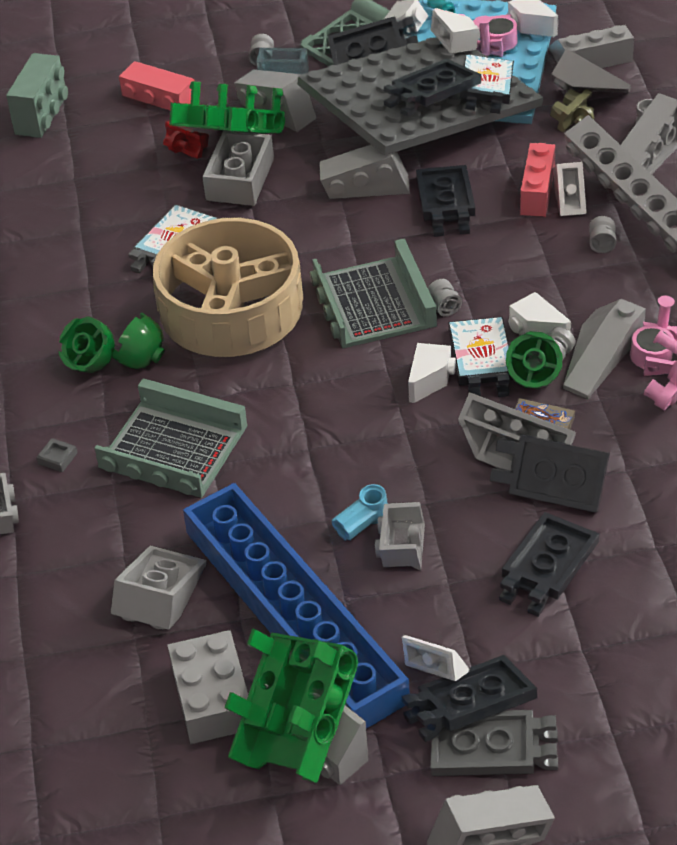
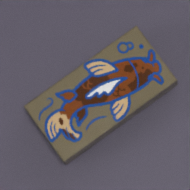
M520 398L515 408L518 411L567 429L571 428L575 418V410Z

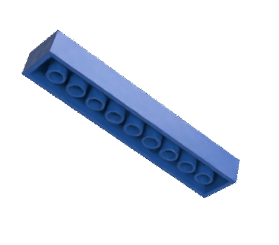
M235 483L183 509L186 531L189 537L270 633L341 644L356 653L358 658L357 671L345 705L365 721L366 729L406 706L402 702V696L410 694L409 679Z

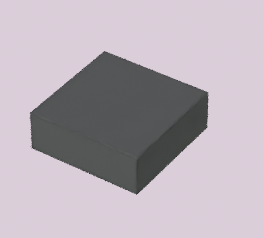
M51 438L36 457L39 465L63 472L77 455V448L74 445Z

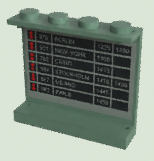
M405 238L394 241L395 257L327 273H322L321 264H318L317 259H312L313 270L309 272L310 280L313 287L317 286L318 301L320 304L324 303L323 310L326 321L331 320L332 336L334 339H339L342 349L437 327L436 305Z
M143 378L138 385L141 402L111 446H95L98 467L108 472H115L135 480L139 479L159 487H166L186 495L202 498L247 428L245 406Z

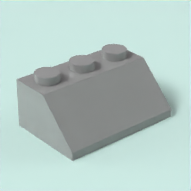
M618 25L608 29L594 30L589 33L570 35L566 38L557 39L549 46V51L557 63L567 48L598 67L605 68L633 62L634 37L626 25Z

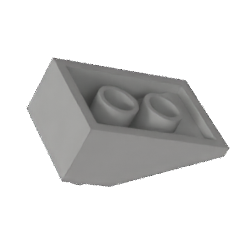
M567 48L551 74L555 79V85L568 91L569 87L579 91L588 89L589 91L629 93L631 90L630 84Z
M149 546L114 580L111 614L121 616L126 621L147 623L156 629H170L181 617L205 569L207 560Z

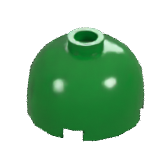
M140 313L141 319L135 317L126 327L118 340L122 344L120 351L114 349L113 359L131 369L145 368L152 361L158 363L165 352V349L162 348L164 334L161 327L144 313Z
M85 316L82 319H73L65 326L59 342L62 343V352L59 351L60 358L66 366L75 371L96 372L103 369L113 357L115 349L114 336L108 326L95 318Z
M530 331L511 342L506 352V367L509 375L517 384L525 388L539 389L548 386L558 377L562 369L563 355L560 347L551 336L543 332Z

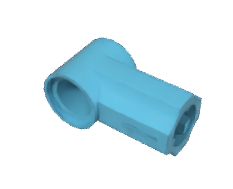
M371 484L363 487L359 494L360 498L332 519V526L345 541L347 539L351 540L370 524H378V517L383 516L384 504H388L386 491L382 486Z

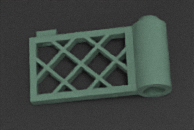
M354 0L351 4V10L315 35H309L303 39L300 44L301 50L327 66L334 65L333 59L326 56V54H331L330 47H327L329 34L383 20L390 10L372 0ZM351 19H352L353 21L357 22V24H346V25H344L346 22H348V21L351 20ZM316 44H323V47L312 48Z

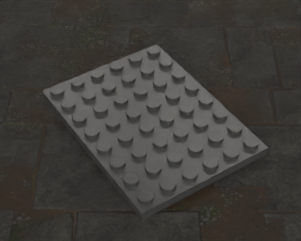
M437 37L427 38L419 43H409L399 48H391L388 51L370 54L360 59H352L348 62L331 65L328 68L317 71H310L299 75L297 79L298 86L384 155L541 107L544 98L512 75L509 104H501L500 114L490 113L491 102L477 100L475 111L465 109L467 99L459 98L460 93L427 107L420 104L416 112L408 117L401 114V108L408 104L403 100H400L395 107L389 108L385 106L384 100L388 99L391 94L384 92V86L392 85V81L447 58L464 66L466 54L488 57L477 49L449 53Z

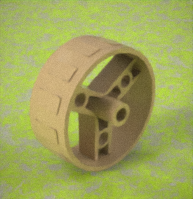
M220 218L190 226L177 233L164 244L158 252L153 265V286L157 310L159 311L163 328L174 342L195 353L214 357H235L252 354L282 340L300 319L303 307V291L298 252L293 242L284 232L264 222L245 218ZM184 282L205 294L206 297L202 307L196 308L180 302L171 294L176 287ZM269 296L260 302L244 306V302Z

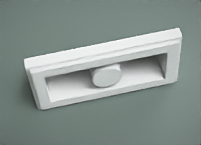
M407 635L402 636L406 666L453 681H457L469 672L468 666L455 650Z

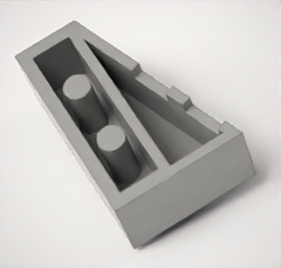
M253 69L234 82L237 97L244 106L246 104L247 85L256 86L257 94H255L254 109L272 110L273 88H282L283 96H281L280 111H285L284 126L296 132L316 119L309 94L297 85V79L300 74Z
M370 144L320 161V181L330 199L410 194L408 173L398 152L384 155Z
M538 785L516 786L507 790L484 791L480 794L466 796L455 795L445 799L426 843L427 845H531L545 839L555 817Z

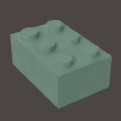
M32 53L8 91L6 97L15 135L42 138L45 131L50 127L55 114H58L61 104L67 99L68 87L65 86L64 67L61 66L60 56Z

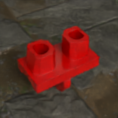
M170 120L166 121V136L163 140V145L167 146L174 153L182 152L197 159L201 158L203 149L208 146L209 135L189 127L170 126Z

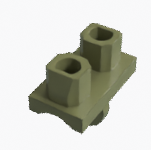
M570 89L564 96V104L557 101L552 106L550 116L559 121L558 130L564 132L573 123L577 124L587 115L594 120V110L587 105V99L592 95L591 91L585 89L580 94Z

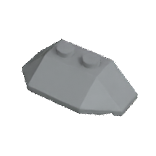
M470 392L458 418L475 458L492 466L511 470L513 455L495 451L498 439L504 438L519 442L520 435L524 434L572 444L576 435L575 431Z

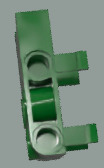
M191 81L189 87L191 89V104L171 103L170 126L266 134L281 133L285 125V111H280L281 96H283L282 88H273L272 110L254 109L255 94H257L256 86L247 85L245 108L226 107L228 84H218V106L199 105L201 82Z
M252 629L247 645L263 654L247 700L230 692L224 708L242 717L228 758L256 769H260L266 763L296 769V774L302 776L303 780L318 783L331 741L335 736L357 671V655L353 650L341 644L272 632L269 637L256 629Z

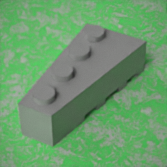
M660 93L657 94L621 144L651 174L677 149V99Z

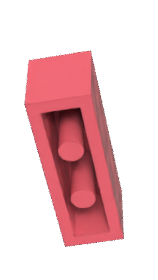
M136 61L119 75L121 93L124 97L170 110L171 103L191 104V89L189 87L191 81H194L193 78Z
M530 143L521 186L520 215L546 217L554 176L553 167L555 166V145Z

